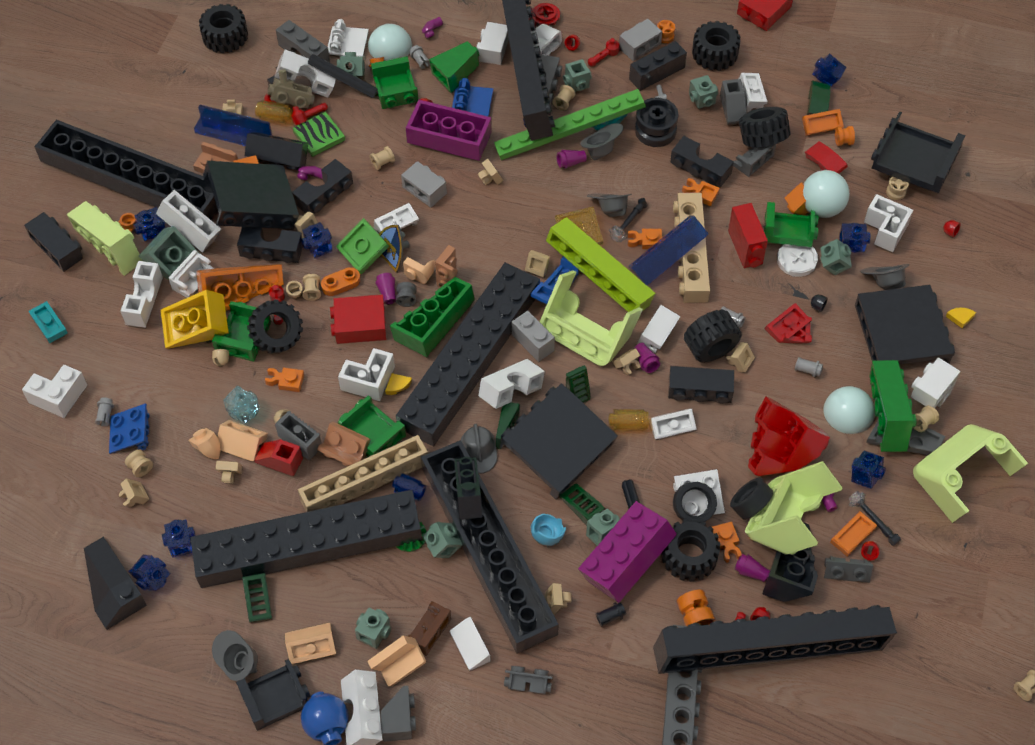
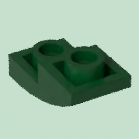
M811 81L807 115L828 111L830 85Z

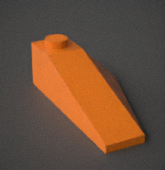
M282 264L196 271L198 291L210 290L223 294L226 311L230 310L229 304L231 301L245 303L260 294L269 292L270 287L273 285H284Z

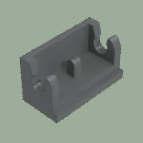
M776 145L760 148L752 147L743 156L738 155L733 166L750 177L774 156Z

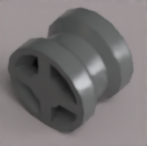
M411 282L399 283L396 288L398 293L396 303L403 307L415 305L417 286Z

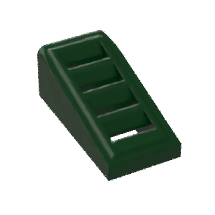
M585 365L566 373V388L583 403L591 398L588 373Z
M510 402L502 406L496 434L497 449H501L500 443L503 432L509 427L512 428L520 416L519 403Z
M577 483L560 495L563 502L586 526L587 521L596 513H601L606 509ZM576 491L578 494L570 499L568 496ZM582 497L583 500L576 504L575 501ZM587 502L588 505L582 509L581 506ZM593 508V511L588 514L587 511Z
M265 573L242 577L249 623L272 619ZM262 583L260 588L249 589L250 585ZM259 592L264 594V596L250 598V594ZM263 600L265 601V604L262 605H251L252 602ZM266 609L264 614L253 615L252 611Z

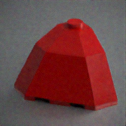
M765 396L755 415V422L758 423L757 432H754L752 435L751 448L754 449V454L749 459L748 467L756 476L799 470L821 455L822 451L827 448L830 437L805 417Z

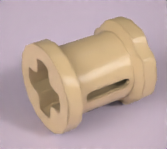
M562 85L558 96L554 97L552 103L559 110H567L569 101L575 97V90L570 86Z
M388 146L376 154H370V160L376 170L381 169V166L388 162H395L394 154Z
M307 274L303 277V284L305 285V290L303 291L304 299L315 301L321 297V291L319 290L320 276L317 274Z
M929 405L923 407L922 412L915 414L916 426L913 428L918 432H924L928 425L935 424L939 420L938 411Z
M1035 670L1028 671L1027 677L1021 682L1014 684L1015 692L1025 701H1030L1035 693Z

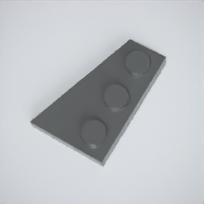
M878 422L866 443L880 445L883 436H878ZM912 428L907 451L929 455L942 445L946 436L930 428H927L924 432H918Z

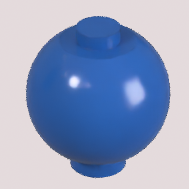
M324 692L314 693L311 699L306 702L301 712L303 730L313 740L322 741L323 745H337L342 741L341 734L345 731L349 721V713L345 703L333 694Z

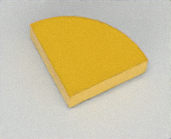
M954 308L947 312L946 317L960 328H963L975 316L976 312L968 308Z
M391 373L385 390L386 395H395L397 392L409 388L412 378Z

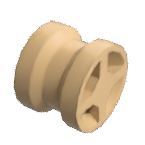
M891 177L886 190L887 196L893 200L903 199L909 182Z
M136 450L128 455L125 465L132 469L136 477H142L152 469L153 462L146 458L142 450Z

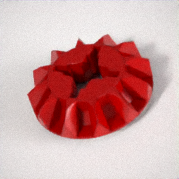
M541 3L532 9L534 17L531 19H534L535 24L555 25L556 21L560 19V10L551 3Z

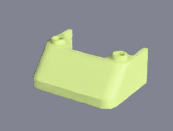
M572 270L561 274L558 277L540 323L555 337L557 342L600 366L610 363L630 338L643 309L639 307L627 312L624 320L614 323L609 331L577 313L580 304L579 298L569 290L576 271Z
M967 425L914 467L913 474L915 479L952 523L969 511L955 494L963 483L962 477L956 468L983 446L986 447L1009 476L1028 464L1004 435L977 425Z
M823 461L779 476L768 484L773 490L770 501L761 511L751 517L745 529V533L751 540L783 554H795L800 550L818 544V541L801 520L803 513L819 508L823 496L842 490V486Z

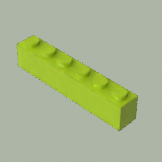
M566 217L550 228L546 242L626 311L630 312L639 307L644 311L650 306L656 293Z

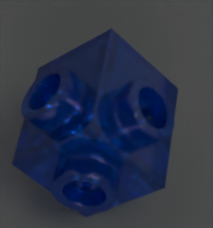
M829 53L826 57H820L814 64L816 68L812 75L820 82L831 87L840 80L847 67Z
M157 207L143 210L134 215L136 222L133 224L134 230L137 235L141 234L144 241L154 239L166 228L164 220L156 214Z
M321 222L310 225L302 230L304 236L301 239L302 244L306 250H310L314 259L333 251L331 233L328 228L324 229Z
M842 223L839 241L847 244L851 252H865L866 245L870 244L871 234L867 232V225Z
M863 451L858 458L856 457L853 460L851 482L872 489L876 482L885 475L886 468L883 467L884 457Z
M186 519L174 520L164 524L165 533L162 534L164 547L168 546L172 558L191 554L190 537L196 536L194 527H189Z
M144 554L128 571L136 579L135 583L145 591L147 589L156 591L162 588L167 582L166 578L171 574L165 568L167 565L161 559Z

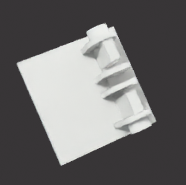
M338 19L334 26H332L328 43L329 55L342 56L345 55V52H356V56H363L369 29L346 27L344 20Z
M717 469L674 476L675 483H673V488L675 492L680 486L689 482L698 481L707 484L712 488L717 499V507L713 515L725 513ZM695 489L686 492L683 496L682 507L689 515L699 516L707 509L708 501L703 492Z

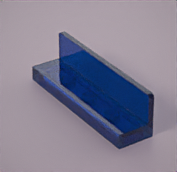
M204 105L198 106L200 118L194 127L196 134L246 146L247 133L258 132L272 135L270 123L267 121Z
M689 215L628 267L633 273L637 274L644 284L649 285L708 235V232L694 215Z

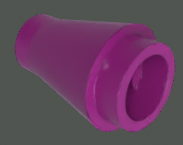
M561 150V152H557L556 159L558 166L566 169L581 162H586L587 156L584 150Z
M391 273L378 275L375 284L380 294H383L384 303L387 305L395 303V278Z
M639 343L634 347L640 354L637 358L643 371L653 373L660 367V358L645 343Z
M741 554L734 570L738 571L739 575L765 582L770 572L769 569L765 568L749 554L747 556Z

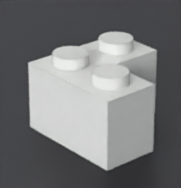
M876 194L868 207L864 223L879 229L875 245L893 252L909 225L913 210Z
M373 348L366 365L345 360L338 376L340 390L363 397L369 395L372 399L380 401L391 373H393L395 368L393 353Z
M938 357L933 364L930 362L923 371V377L920 378L918 376L911 386L913 388L911 395L913 399L924 406L929 405L934 408L936 406L940 407L948 398L960 374L958 369Z
M63 365L52 381L34 373L22 391L28 403L65 418L87 387V383L82 372Z

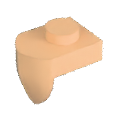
M407 257L403 262L404 274L411 280L425 284L434 272L435 260L429 261L424 266Z
M207 428L196 431L193 437L189 439L192 447L208 458L219 459L221 448L215 433Z

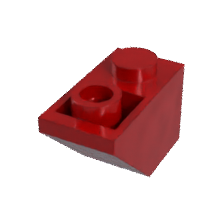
M279 439L263 443L254 463L294 477L303 460L300 446Z

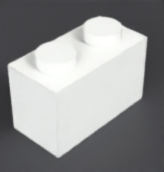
M487 22L486 28L481 31V42L477 44L480 55L479 62L501 65L509 40L507 25Z

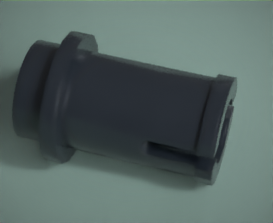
M614 602L613 606L597 612L595 615L600 626L603 627L605 624L618 618L622 620L623 616L626 615V611L621 602L618 604Z

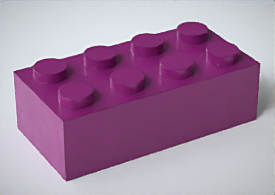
M418 100L406 126L407 143L480 161L492 133L491 117L423 100Z
M635 501L580 565L578 570L590 584L619 603L677 533L667 519Z

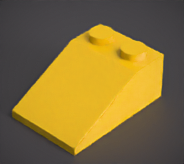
M204 290L161 309L164 342L167 349L213 340L215 334L223 336L229 333L223 294Z

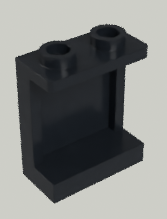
M289 659L285 660V666L247 683L244 678L236 682L257 731L301 711L308 701L307 698L311 697L306 684L301 685L298 680L302 676L297 664L292 665Z

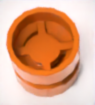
M703 590L689 591L677 599L676 602L680 613L685 615L683 617L685 626L693 623L710 625V623L716 621L711 608L707 607L709 602Z

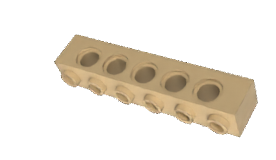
M678 193L677 201H673V213H677V217L674 218V228L678 229L675 241L676 245H679L680 248L677 249V261H681V266H678V278H682V282L679 283V294L683 295L684 303H706L709 300L710 285L702 193Z
M418 435L299 488L300 501L306 512L344 504L422 468L421 456L428 454V451Z

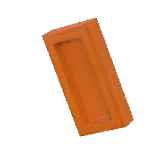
M840 109L802 117L806 136L833 131L836 127L844 128Z
M859 511L831 539L830 543L848 557L876 529L877 525Z

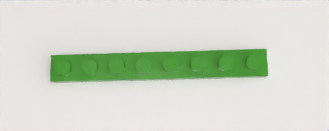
M636 89L555 119V127L552 128L553 136L531 141L528 130L495 141L494 144L500 160H504L645 107V102L639 90Z

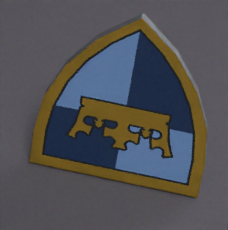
M390 225L379 233L389 244V247L381 256L397 273L401 265L403 249L409 248L410 244L407 240L403 241L405 233L400 230L399 225Z

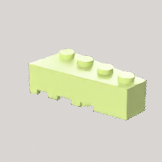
M85 201L67 214L73 228L89 243H92L100 254L104 253L113 266L117 264L119 271L124 276L136 268L138 261H142L133 242V234L128 229L124 230L119 222L112 221L107 213H101L96 205L92 206Z

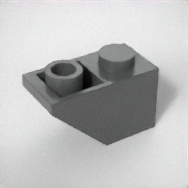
M741 79L722 81L720 99L727 125L739 124L740 117L746 114L745 92Z
M403 686L381 710V728L384 742L412 739V731H416L415 716H411V708H415L414 693L410 694L408 686Z

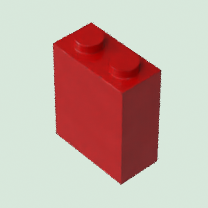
M740 0L737 14L767 31L792 7L793 0Z
M752 203L732 207L728 232L744 269L758 267L763 264L768 240Z
M383 294L333 298L334 306L330 307L331 319H334V324H331V335L336 337L337 344L386 340Z

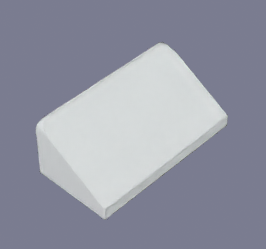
M692 409L648 418L655 439L697 430Z
M471 617L466 618L450 630V634L469 671L490 662V654Z

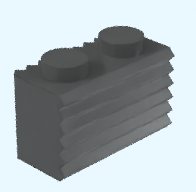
M288 411L276 422L275 428L278 437L300 446L302 455L305 458L311 460L319 452L317 450L318 446L322 444L320 433L310 428V425L307 426V423L301 421V418L295 416L294 413L292 414L291 411Z

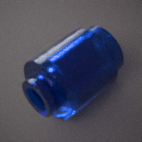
M402 473L400 476L397 475L395 477L392 488H395L394 493L412 490L414 500L421 501L426 485L422 484V481Z

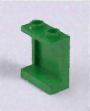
M408 56L371 63L372 76L375 87L378 89L377 94L382 109L418 102V89L415 87L411 75Z
M767 202L764 233L769 243L812 247L813 239L817 240L818 228L816 227L819 216L815 215L813 210H811L809 216L775 212V202Z
M231 301L229 304L230 314L227 318L229 333L223 336L214 335L212 340L214 350L224 349L229 351V356L254 362L260 347L255 346L252 338H249L250 332L247 330V326L249 325V317L257 307L249 306L243 302ZM271 316L264 320L266 334L272 322Z
M369 395L359 400L355 407L348 413H344L338 421V424L370 439L366 452L367 457L397 445L406 437L405 425L399 420L396 423L373 404L372 398Z

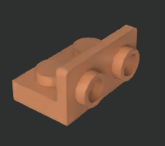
M202 142V153L193 167L195 171L203 173L207 160L233 162L238 160V157L232 150H226L214 144Z
M450 245L446 247L435 261L436 282L439 288L456 277L458 272L456 249Z
M331 422L324 443L320 444L317 450L322 452L324 456L339 460L344 466L348 467L365 459L370 439L336 422Z

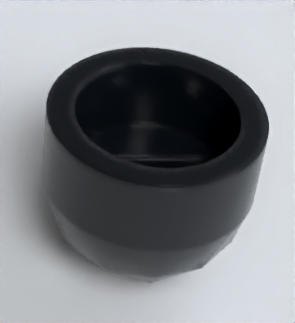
M819 294L813 296L811 299L812 308L822 312L827 304L828 297Z

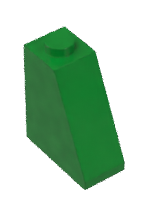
M468 41L430 58L431 72L451 93L459 86L460 80L467 78L479 66V51Z

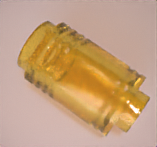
M264 100L258 101L256 104L255 115L259 119L285 124L288 120H291L292 109L287 104Z
M613 409V413H609V426H613V430L644 431L649 426V413L644 411V409Z

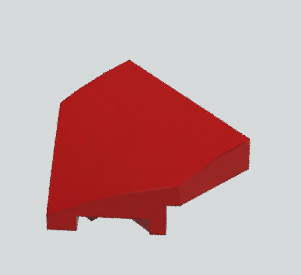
M796 303L764 328L778 343L812 342V335H810L812 317H808Z

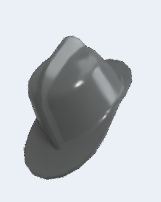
M618 123L607 125L581 141V146L588 149L593 160L604 157L612 152L614 139L622 133L623 126Z
M588 194L587 197L598 198L604 214L615 217L626 214L628 196L632 194Z
M909 264L869 267L860 270V272L873 274L877 285L883 289H898L906 285L905 268Z
M474 424L473 427L463 434L461 441L470 458L476 457L478 473H485L490 471L497 462L495 439L489 430Z
M226 630L216 636L212 645V655L217 665L224 671L227 677L231 680L239 681L258 671L256 668L258 663L256 651L238 633Z

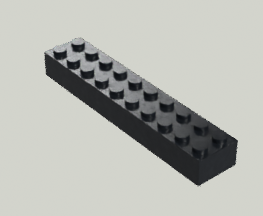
M502 0L522 113L530 140L553 136L552 128L555 127L553 115L550 116L553 113L550 101L547 102L550 98L548 88H544L547 85L545 73L541 74L544 71L542 59L539 60L542 57L540 47L536 46V44H539L537 32L533 33L536 30L534 19L531 20L534 17L532 7L528 6L531 4V0Z
M57 119L34 146L40 162L159 208L161 202L175 190L210 220L218 211L210 181H204L203 176Z
M504 262L396 414V422L399 420L405 425L406 433L413 437L418 435L421 441L433 447L435 446L511 336L512 321L528 311L535 301V298L531 297V293L540 284V278Z
M460 440L421 456L422 470L449 523H452L456 528L463 544L462 548L516 654L557 636L559 624L479 473L482 518H459L454 459L470 457Z
M412 490L190 537L195 577L201 588L242 580V577L264 573L266 575L400 546L404 543L409 544L410 542L423 541Z
M874 605L861 610L853 607L841 612L827 610L821 614L806 612L800 616L784 614L778 618L771 619L763 616L751 621L737 619L731 623L715 621L710 623V625L693 623L681 628L674 625L662 629L653 646L658 674L882 651L897 634L890 607Z

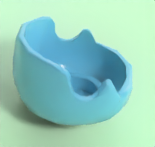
M549 514L536 516L531 524V534L541 545L552 546L559 543L566 532V527L562 525V519L555 518Z

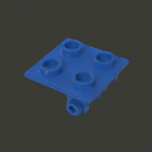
M463 78L455 89L452 108L489 116L494 89L471 86L469 80Z
M146 403L111 416L110 454L134 445L139 450H145L149 445L147 435H149L148 419L150 414L148 413Z

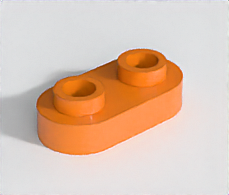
M349 267L325 276L321 281L322 292L327 296H335L357 287L361 280L359 271Z

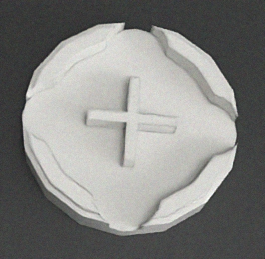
M783 244L777 254V263L780 269L786 274L795 277L809 275L814 271L818 262V254L814 247Z

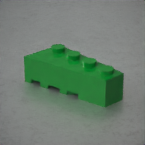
M457 277L451 279L435 291L433 297L423 300L417 309L413 312H407L403 315L404 318L398 323L395 321L390 325L394 341L428 357L475 301L472 285Z
M898 360L872 361L869 378L872 398L875 400V417H878V436H883L880 450L881 452H907L912 428L916 426V415L912 414V401L907 396L908 386L903 381L904 371L900 369Z

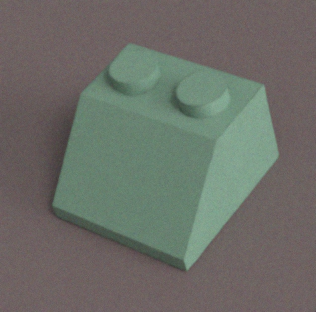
M175 226L164 228L140 253L139 257L143 262L158 263L162 276L169 280L170 275L196 249Z

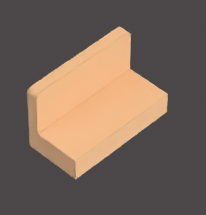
M228 420L220 424L217 438L220 442L221 451L254 461L259 445L266 441L268 433Z
M330 623L285 633V644L291 664L336 654Z
M404 635L368 660L370 668L381 671L387 685L393 687L426 663L416 639Z

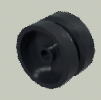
M658 97L645 100V107L636 111V137L640 142L651 147H663L670 144L675 139L677 133L678 109L674 103L667 99Z

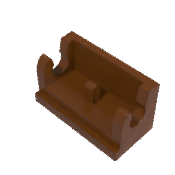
M431 601L424 616L413 632L408 635V637L416 639L425 656L428 655L451 621V610Z

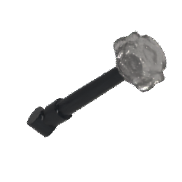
M645 198L638 200V204L620 227L615 225L609 229L610 237L614 241L622 242L627 238L624 230L637 214L648 206Z
M856 491L848 499L850 501L848 505L851 507H861L881 529L885 537L889 538L888 541L892 546L900 542V536L896 533L893 534V531L865 504V492L860 493Z

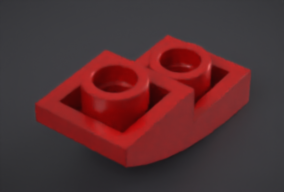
M820 141L805 151L806 158L817 163L820 170H831L839 174L848 167L847 163L837 153Z

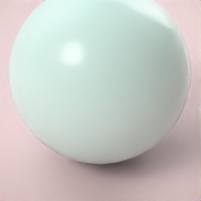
M396 24L379 26L372 32L368 42V49L372 57H384L385 61L406 57L410 54V49L412 48L410 35L404 28Z
M821 170L813 173L804 182L803 195L806 200L805 207L809 212L811 210L815 211V215L821 218L836 216L843 211L849 201L850 191L846 180L840 174L831 170Z
M846 386L836 389L828 396L824 403L823 412L827 422L834 429L846 434H857L867 430L872 425L875 417V406L871 397L865 391L857 387Z

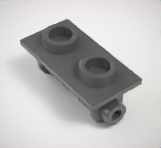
M830 556L825 558L824 566L826 569L824 578L870 583L873 564L867 562V559H850V562H846V558Z
M511 666V670H505L506 673H510V677H505L504 686L508 687V689L525 691L526 682H529V692L551 693L552 683H547L548 678L552 679L553 676L548 675V670L535 669L534 673L525 672V667Z

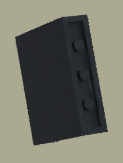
M899 111L896 118L892 117L889 127L886 128L883 138L880 139L877 149L872 154L871 160L874 162L871 169L939 194L966 135L958 133L954 142L899 122L902 114Z
M207 160L203 178L204 181H210L219 212L217 226L295 228L299 213L283 165Z
M931 285L858 294L855 308L872 361L898 360L899 364L937 360L939 357L950 364L952 357L955 355V348L949 341V331L947 326H944L943 313L938 308L937 295L932 291Z
M562 383L557 388L551 387L545 394L546 398L543 401H536L530 408L532 411L528 415L522 414L516 421L517 425L513 429L507 428L501 435L502 440L500 443L501 448L506 445L552 489L550 495L555 499L606 452L618 437L613 430Z

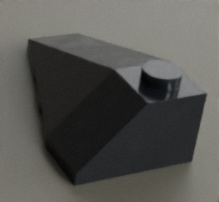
M804 523L805 526H806V527L808 528V530L810 531V526H809V524ZM811 547L800 550L795 554H783L776 551L762 594L782 602L811 596L818 578L814 567L815 556L812 555Z
M104 536L84 548L94 610L106 630L147 606L140 591Z

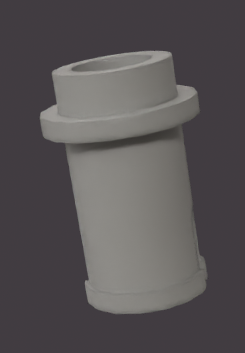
M415 45L410 49L411 58L416 60L421 69H425L424 63L427 67L430 65V61L423 53L422 47Z
M725 306L721 308L730 313L739 328L743 326L746 319L743 313L738 314Z
M798 357L795 365L796 371L812 374L813 377H820L823 364H820V361L813 362Z
M104 397L100 398V401L97 402L98 412L95 423L100 425V422H102L101 426H108L111 409L114 408L112 399Z

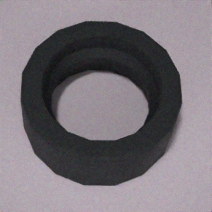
M760 477L754 478L737 491L730 502V507L742 519H748L767 505L773 495V490Z
M698 481L686 483L680 486L674 494L673 508L681 520L688 519V522H692V519H697V523L706 522L716 511V495L712 488L705 483ZM690 490H699L707 498V509L699 516L689 515L682 507L683 496Z

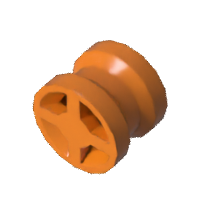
M670 20L660 21L657 27L662 31L661 43H671L675 36V24Z
M848 126L847 128L836 127L835 142L837 146H842L843 144L854 145L855 132L853 126Z

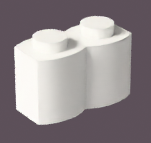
M541 24L533 31V33L537 32L539 44H536V46L540 47L541 54L549 56L562 43L561 31L550 26Z

